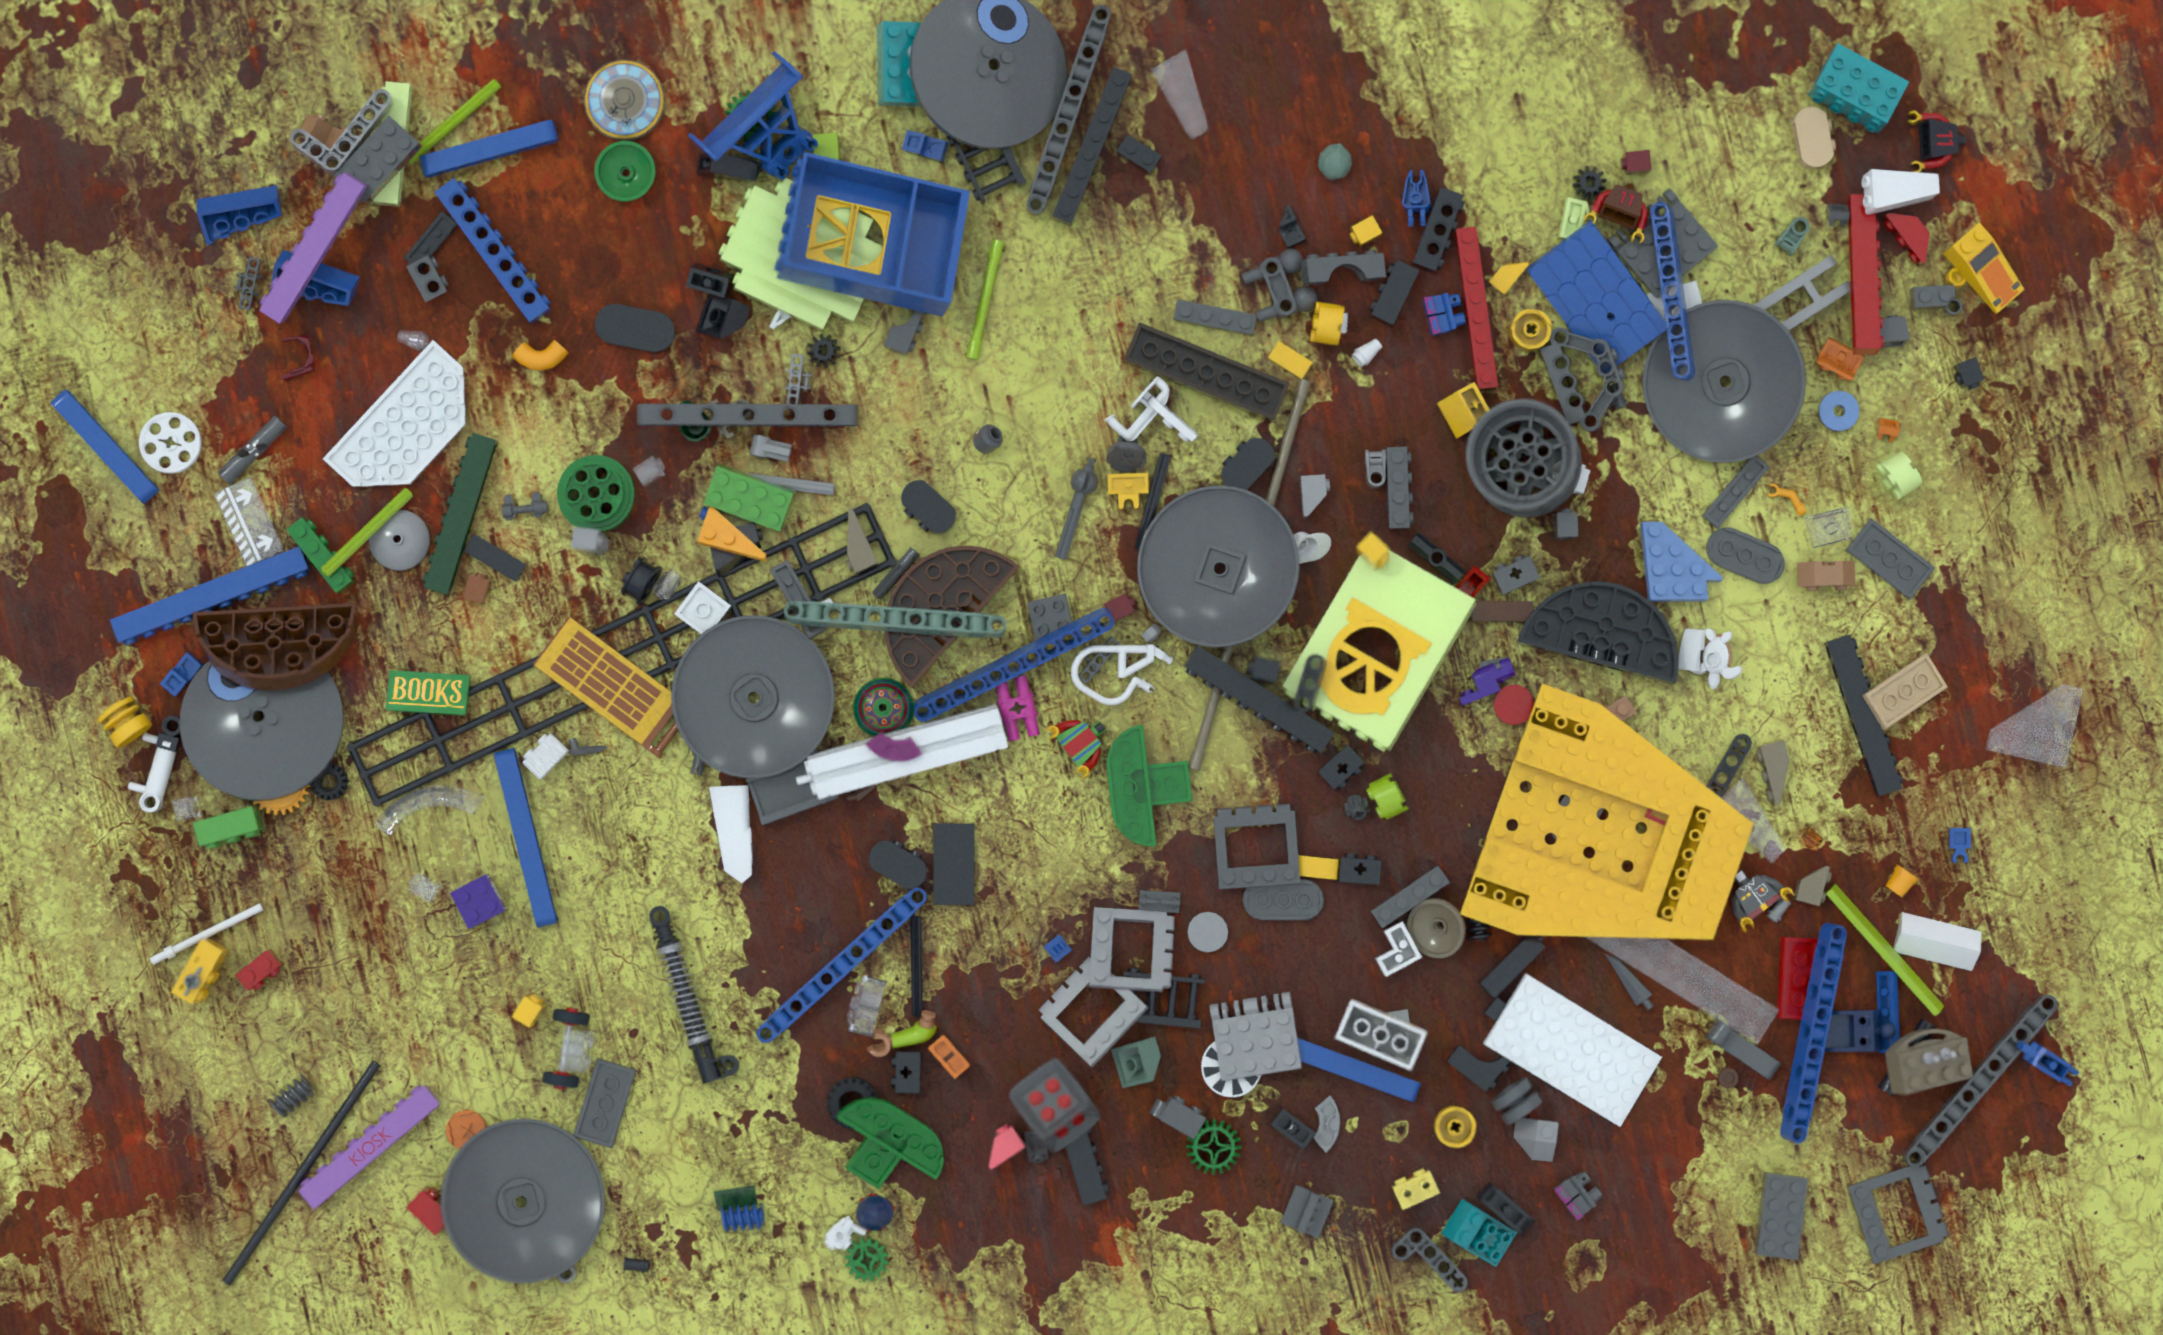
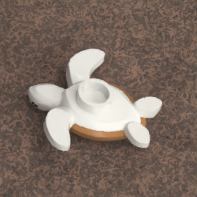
M1707 628L1705 634L1709 640L1706 642L1704 650H1701L1702 663H1700V670L1691 672L1694 674L1709 672L1707 678L1708 685L1713 690L1720 684V675L1726 679H1734L1741 674L1742 666L1729 668L1732 662V650L1729 645L1732 632L1716 635L1714 630Z

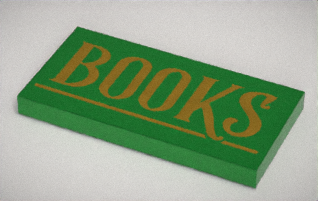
M390 670L385 710L391 712L467 716L471 676Z

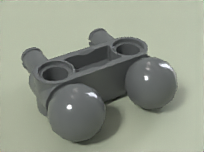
M1286 249L1279 257L1267 258L1259 262L1258 268L1242 273L1246 285L1260 279L1266 280L1274 301L1273 305L1256 311L1259 322L1276 316L1282 319L1290 317L1299 311L1307 312L1315 308L1316 301L1318 302L1316 291L1311 287L1303 286L1296 289L1294 294H1292L1285 273L1294 274L1301 270V261L1304 259L1301 252L1297 249ZM1271 263L1278 266L1277 271L1273 274L1268 273L1266 270L1267 266ZM1282 302H1291L1292 308L1289 311L1281 310Z

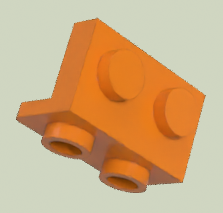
M1828 337L1817 357L1816 363L1825 371L1831 370L1837 373L1836 375L1843 380L1849 379L1853 381L1855 373L1865 355H1853L1852 348Z

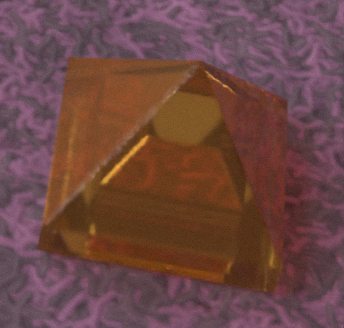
M1809 826L1801 836L1804 847L1815 851L1818 850L1823 841V838Z

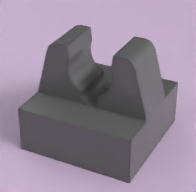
M1827 204L1826 212L1829 225L1833 226L1834 220L1838 219L1840 220V226L1844 227L1850 216L1848 205Z

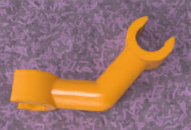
M1776 484L1768 485V487H1773L1776 490L1775 494L1768 493V497L1782 496L1790 498L1798 517L1807 512L1794 490L1778 488Z

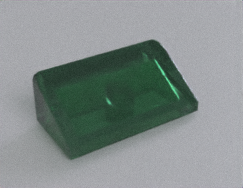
M755 1184L714 1191L717 1211H721L722 1206L724 1210H727L728 1206L734 1209L737 1205L739 1207H744L745 1205L753 1206V1204L758 1205Z

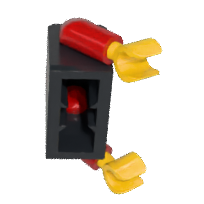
M1916 111L1909 112L1908 115H1914L1917 118L1916 120H1908V123L1910 125L1918 123L1920 160H1924V163L1914 161L1910 164H1918L1920 167L1918 171L1913 172L1942 167L1951 160L1952 154L1958 153L1959 146H1965L1966 136L1958 134L1957 125L1950 123L1940 113H1922V115H1919Z

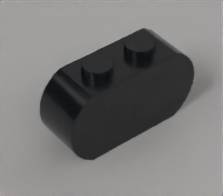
M1261 438L1249 439L1247 443L1243 440L1236 448L1238 451L1234 457L1229 455L1222 463L1224 467L1221 471V481L1224 486L1248 490L1273 463L1274 450L1267 441Z
M912 481L903 489L901 501L902 505L906 508L903 512L911 519L916 517L920 521L918 525L926 533L930 530L933 534H943L954 526L956 521L954 507L925 481Z
M895 839L893 842L881 841L877 843L869 854V863L873 870L906 889L917 888L925 881L927 866L921 859V854L914 850H911V852L904 850L905 845Z
M1488 1182L1476 1196L1522 1237L1536 1222L1491 1182Z

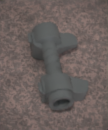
M533 492L530 505L515 506L511 495L504 496V504H502L503 518L510 521L515 519L517 514L532 513L534 517H542L544 513H548V503L542 500L539 492Z

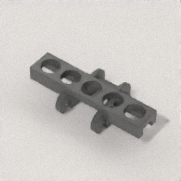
M249 257L246 274L243 275L241 272L236 274L239 278L237 286H234V288L238 292L242 290L239 309L250 311L253 296H259V293L254 292L256 279H262V276L258 275L261 263L259 258ZM252 260L257 261L256 267H251ZM250 270H254L255 275L250 274ZM247 280L253 281L252 287L246 286ZM245 299L249 301L247 307H243Z
M1112 636L1104 644L1109 645L1111 641H1115L1114 645H1120ZM1097 652L1092 660L1088 658L1090 654L1086 655L1083 660H1088L1086 662L1087 665L1078 674L1079 678L1087 684L1096 672H1100L1099 669L1105 661L1111 659L1110 656L1113 652ZM1098 656H1101L1103 659L1100 664H1097L1095 661ZM1084 672L1089 673L1086 679H1083L1082 677Z

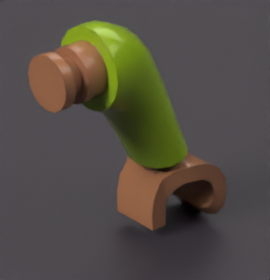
M923 1010L921 1012L923 1017H920V1021L915 1022L914 1026L892 1033L891 1036H888L881 1029L874 1028V1038L882 1039L883 1042L872 1044L867 1047V1051L873 1056L882 1057L889 1052L890 1046L893 1049L916 1045L930 1040L935 1035L937 1028L933 1020L936 1014L932 1011Z

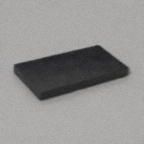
M934 824L933 905H974L975 824Z

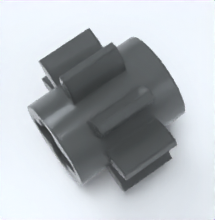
M1352 795L1347 799V803H1344L1347 817L1352 816L1354 820L1363 819L1367 812L1370 811L1367 798L1362 799L1360 795Z

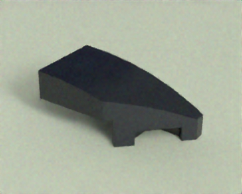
M1287 205L1279 225V233L1287 249L1306 242V239L1290 205Z

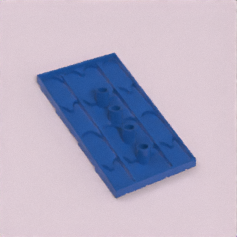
M1592 220L1588 221L1526 268L1571 332L1593 340L1603 339L1608 341L1611 348H1615L1619 357L1616 360L1617 365L1667 330L1666 321ZM1599 343L1595 347V352L1598 355L1603 354L1605 346ZM1587 353L1597 366V358L1594 357L1592 354ZM1609 362L1602 365L1603 373L1607 374L1612 370Z

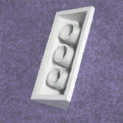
M1902 912L1893 949L1900 954L1972 971L1981 952V931Z

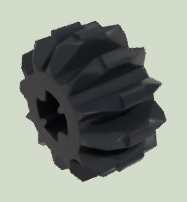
M1586 166L1585 172L1579 169L1577 171L1579 176H1573V180L1577 181V183L1572 184V188H1579L1575 194L1579 195L1582 192L1583 200L1589 195V199L1592 201L1594 200V194L1598 196L1601 193L1600 191L1606 190V187L1601 184L1606 183L1607 179H1600L1604 173L1601 171L1596 174L1597 167H1594L1592 172H1590L1589 166ZM1586 179L1588 181L1591 179L1594 182L1592 188L1591 185L1589 187L1585 185Z
M820 334V341L816 337L812 338L815 345L808 343L807 346L813 350L807 351V355H814L810 359L811 363L818 359L816 363L818 368L822 362H824V367L828 368V361L835 365L836 363L832 358H840V355L834 352L840 351L841 347H833L838 343V340L834 339L830 342L831 335L828 334L826 340H824L823 334ZM822 346L824 348L828 347V354L825 356L824 354L822 356L819 354L821 352L820 347Z

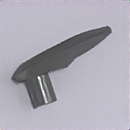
M573 738L569 740L571 750H569L568 754L575 756L589 755L605 750L607 746L585 745L579 747L577 739Z

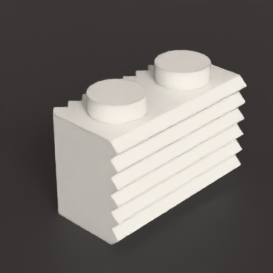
M551 733L548 736L544 734L537 741L539 746L535 750L531 748L523 756L525 760L522 763L540 780L569 752V749Z

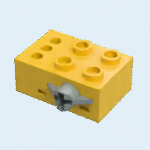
M210 938L201 939L171 993L190 1004L204 1002L210 993L208 988L211 983L214 984L220 975L218 970L230 949Z

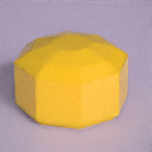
M1956 268L1949 270L1945 276L1946 284L1955 285V288H1960L1966 282V279Z

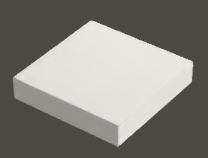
M698 581L674 614L702 634L707 629L718 624L731 605Z

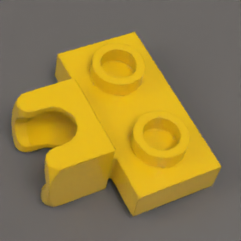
M1148 473L1107 474L1108 495H1118V509L1122 510L1124 508L1126 500H1131L1134 509H1139V494L1149 493Z

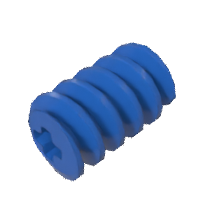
M761 1203L760 1209H757L755 1204H753L751 1210L745 1205L743 1211H741L739 1205L736 1206L735 1211L732 1210L731 1206H728L727 1212L724 1211L723 1206L721 1208L722 1224L726 1232H729L730 1226H732L734 1231H737L739 1225L742 1231H745L747 1225L750 1230H753L755 1224L759 1230L762 1229L764 1223L763 1203Z

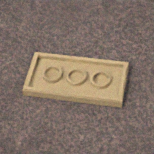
M1924 653L1862 696L1882 729L1885 730L1948 686L1929 655Z

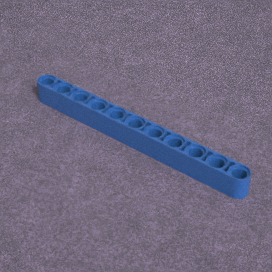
M1100 608L917 699L913 706L916 719L922 722L928 721L1109 631L1114 626L1112 612L1107 608ZM1104 616L1109 617V620L1105 623L1099 621ZM1083 626H1091V629L1087 632L1081 630ZM1070 634L1073 636L1069 641L1063 640L1065 635ZM1047 644L1055 645L1051 650L1045 649ZM1029 653L1037 654L1036 657L1032 659L1026 657ZM1011 662L1019 663L1014 668L1008 666ZM993 671L1000 672V675L996 677H993L990 674ZM975 680L982 681L978 686L972 684ZM957 689L964 690L960 695L954 693ZM938 698L946 699L942 704L936 702ZM920 707L928 708L924 713L918 711Z

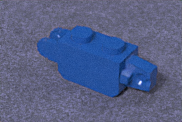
M2020 1040L2016 1046L2025 1052L2022 1057L2023 1059L2059 1082H2064L2071 1086V1080L2065 1077L2068 1071L2073 1075L2079 1074V1071L2074 1069L2071 1064L2034 1041L2029 1046Z

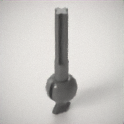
M1089 456L1086 458L1087 463L1084 464V468L1077 469L1071 477L1070 484L1075 493L1055 553V557L1066 560L1086 495L1092 494L1098 486L1097 475L1092 473L1094 469L1093 463L1097 459Z

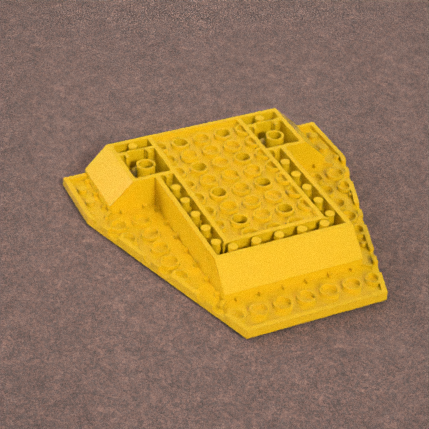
M1541 684L1475 866L1460 914L1517 935L1713 939L1754 823L1601 704ZM1523 781H1528L1531 784V790L1528 793L1520 790V784ZM1561 795H1567L1570 798L1569 805L1561 806L1558 798ZM1601 808L1606 809L1608 812V817L1605 820H1600L1597 817V811ZM1647 809L1652 810L1650 815L1666 821L1665 825L1645 818ZM1514 819L1517 821L1518 827L1515 831L1507 829L1506 823L1508 820ZM1638 822L1645 823L1647 827L1645 833L1639 834L1636 832L1635 826ZM1548 833H1553L1556 836V842L1552 845L1545 842V836ZM1586 847H1592L1595 851L1594 856L1590 859L1583 855V850ZM1626 860L1631 861L1633 864V869L1630 872H1625L1622 869V863Z

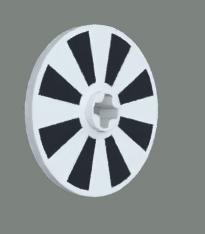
M1215 1041L1207 1048L1203 1055L1201 1063L1203 1078L1209 1088L1221 1096L1239 1097L1245 1095L1260 1080L1261 1075L1221 1081Z

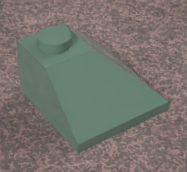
M1155 1037L1111 1049L1122 1088L1154 1080L1161 1057Z

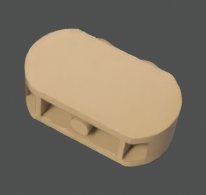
M1807 107L1802 109L1793 118L1791 124L1799 163L1807 169L1817 170L1824 167L1832 159L1836 145L1834 139H1831L1830 136L1832 124L1831 120L1827 119L1826 113L1817 107Z

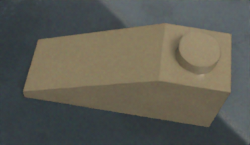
M853 508L848 509L847 556L849 559L846 560L850 572L854 570L858 574L878 565V562Z

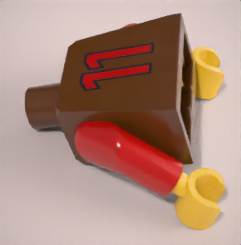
M1630 183L1625 184L1624 187L1615 185L1612 190L1608 189L1597 196L1591 207L1592 212L1586 214L1584 218V224L1587 219L1591 218L1596 225V215L1599 213L1598 217L1632 230L1637 228L1630 241L1632 243L1634 236H1638L1640 238V245L1644 240L1642 231L1645 230L1649 212L1645 203L1642 202L1643 195L1635 191L1634 185Z

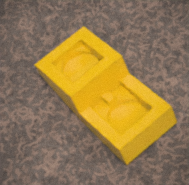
M1298 855L1300 876L1338 880L1340 860Z

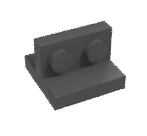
M1295 1185L1280 1223L1290 1226L1303 1234L1307 1233L1319 1238L1334 1200Z

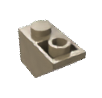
M1822 866L1799 879L1793 900L1814 906H1820V903H1824L1826 891H1824L1825 884L1830 882L1832 874L1829 871L1830 867Z

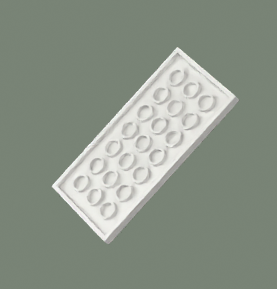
M1524 974L1483 1043L1621 1127L1662 1058L1527 974Z

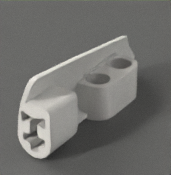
M749 786L710 787L724 871L743 883L752 875L753 861Z

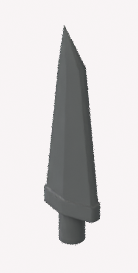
M1605 954L1634 1001V1004L1638 1006L1642 1003L1647 1010L1651 1009L1654 1005L1648 997L1652 995V992L1618 958Z

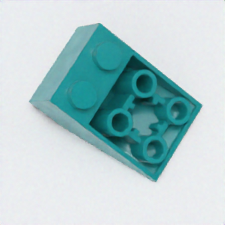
M1461 1199L1441 1234L1496 1267L1517 1232L1464 1199Z

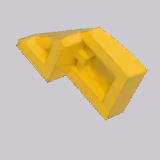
M1528 261L1506 263L1500 267L1489 283L1505 295L1530 263Z

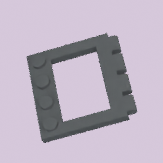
M1290 803L1276 804V812H1272V805L1256 806V813L1252 814V806L1235 807L1236 815H1232L1231 808L1217 809L1218 816H1214L1219 890L1300 884L1295 810L1291 811ZM1285 823L1289 864L1228 868L1225 828Z
M1926 1165L1919 1167L1906 1166L1847 1186L1873 1264L1943 1242L1942 1237L1949 1235L1945 1221L1937 1223L1938 1219L1943 1218L1939 1202H1930V1200L1937 1198L1932 1182L1924 1184L1925 1180L1930 1179ZM1909 1177L1928 1235L1890 1247L1871 1190Z

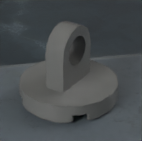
M1119 436L1117 443L1110 446L1107 450V463H1110L1114 470L1120 472H1134V469H1142L1146 464L1147 453L1145 449L1138 445L1137 438L1131 442H1123L1127 440Z

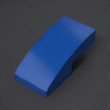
M907 130L902 150L943 162L949 142Z
M188 651L177 665L169 671L160 685L176 697L204 664Z

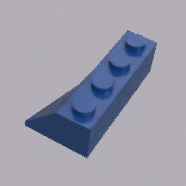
M277 185L197 199V216L206 244L210 245L219 238L225 239L231 233L238 230L241 232L247 230L253 224L259 225L282 216V200Z
M286 250L282 251L274 264L272 282L276 277H280L283 272L281 270L286 260L290 261L293 253ZM321 263L301 296L305 297L306 300L313 301L316 298L322 299L326 303L349 306L357 293L359 276Z

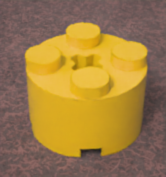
M1316 301L1315 314H1313L1312 329L1315 330H1311L1310 341L1338 345L1341 325L1343 323L1344 306Z
M1525 309L1512 320L1509 328L1510 339L1520 350L1525 352L1536 351L1542 348L1550 339L1552 331L1551 321L1540 310ZM1526 326L1529 328L1534 327V335L1526 332L1528 329Z
M1448 1106L1436 1115L1434 1119V1132L1436 1137L1446 1146L1460 1148L1472 1141L1476 1132V1122L1472 1114L1460 1106ZM1452 1122L1460 1124V1126L1457 1127L1458 1131L1455 1132L1453 1129L1450 1130V1127H1452Z

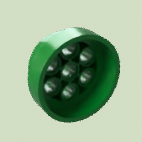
M590 455L574 461L563 472L558 483L557 500L561 512L571 524L579 528L595 529L605 533L618 528L628 519L635 505L636 489L631 475L619 462L602 455ZM600 469L607 470L608 474L605 479H598L597 472ZM586 472L587 479L584 482H578V473ZM615 484L619 485L620 492L617 495H611L610 487ZM594 487L599 488V496L591 498L589 495L590 490ZM573 490L579 491L580 494L576 501H571L569 498V494ZM606 503L612 505V511L609 514H603L602 506ZM590 506L592 514L588 517H583L582 509Z

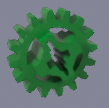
M871 1237L868 1238L867 1242L860 1238V1244L854 1241V1248L848 1247L847 1250L851 1254L845 1255V1259L849 1260L845 1266L851 1267L849 1274L856 1273V1280L861 1276L863 1282L866 1281L867 1277L872 1282L875 1275L878 1278L881 1277L880 1271L886 1272L887 1269L883 1265L889 1264V1261L885 1260L884 1257H887L889 1254L888 1252L883 1253L882 1250L885 1246L879 1247V1240L872 1243ZM867 1246L873 1247L878 1252L873 1253L869 1251ZM860 1248V1256L853 1259L855 1252ZM865 1253L868 1257H872L869 1267L866 1262H862ZM881 1260L880 1266L874 1271V1263ZM856 1267L864 1268L866 1273L859 1271Z

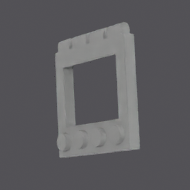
M1094 907L1089 987L1162 992L1163 988H1171L1172 973L1164 971L1172 970L1173 954L1165 953V951H1173L1174 934L1166 932H1174L1175 917L1167 916V912ZM1113 921L1154 923L1151 979L1110 976Z
M1088 957L1079 966L1083 973L1080 974L1075 970L1065 981L1069 987L1066 989L1061 985L1051 996L1055 1002L1052 1003L1050 1000H1047L1040 1007L1039 1011L1043 1014L1040 1018L1093 1067L1148 1007L1130 990L1114 989L1125 1001L1085 1044L1080 1042L1056 1017L1089 983L1091 958ZM1110 972V976L1116 977L1113 973Z

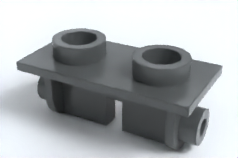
M1140 890L1139 910L1179 913L1180 893Z

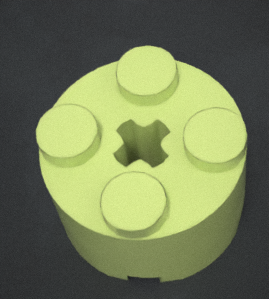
M1902 451L1876 466V470L1884 478L1881 481L1887 491L1891 489L1897 500L1917 489L1923 483L1916 468L1913 469L1910 465L1912 461Z

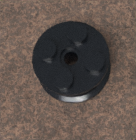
M638 557L632 571L627 572L622 579L624 583L621 589L622 596L626 597L628 595L636 600L637 605H641L647 600L656 587L662 573V567H655L648 563L646 557Z

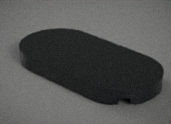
M610 304L603 307L595 318V330L598 336L608 344L657 353L669 347L675 338V327L671 319L661 312L621 304Z

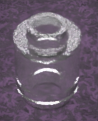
M671 569L664 572L653 585L655 596L661 600L669 599L679 587L681 576Z

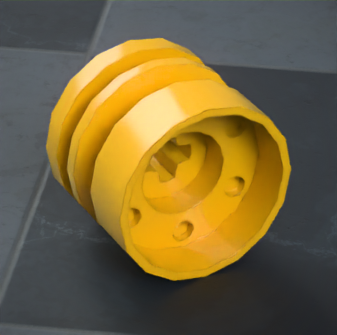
M133 696L115 702L97 719L100 725L105 724L103 727L104 731L115 729L109 738L117 749L131 743L152 726V723L144 713L137 716L134 715L140 709V706L138 704L133 705L136 701Z

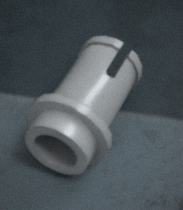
M1781 897L1774 907L1767 911V917L1775 923L1778 920L1781 921V916L1791 905V902H1785Z

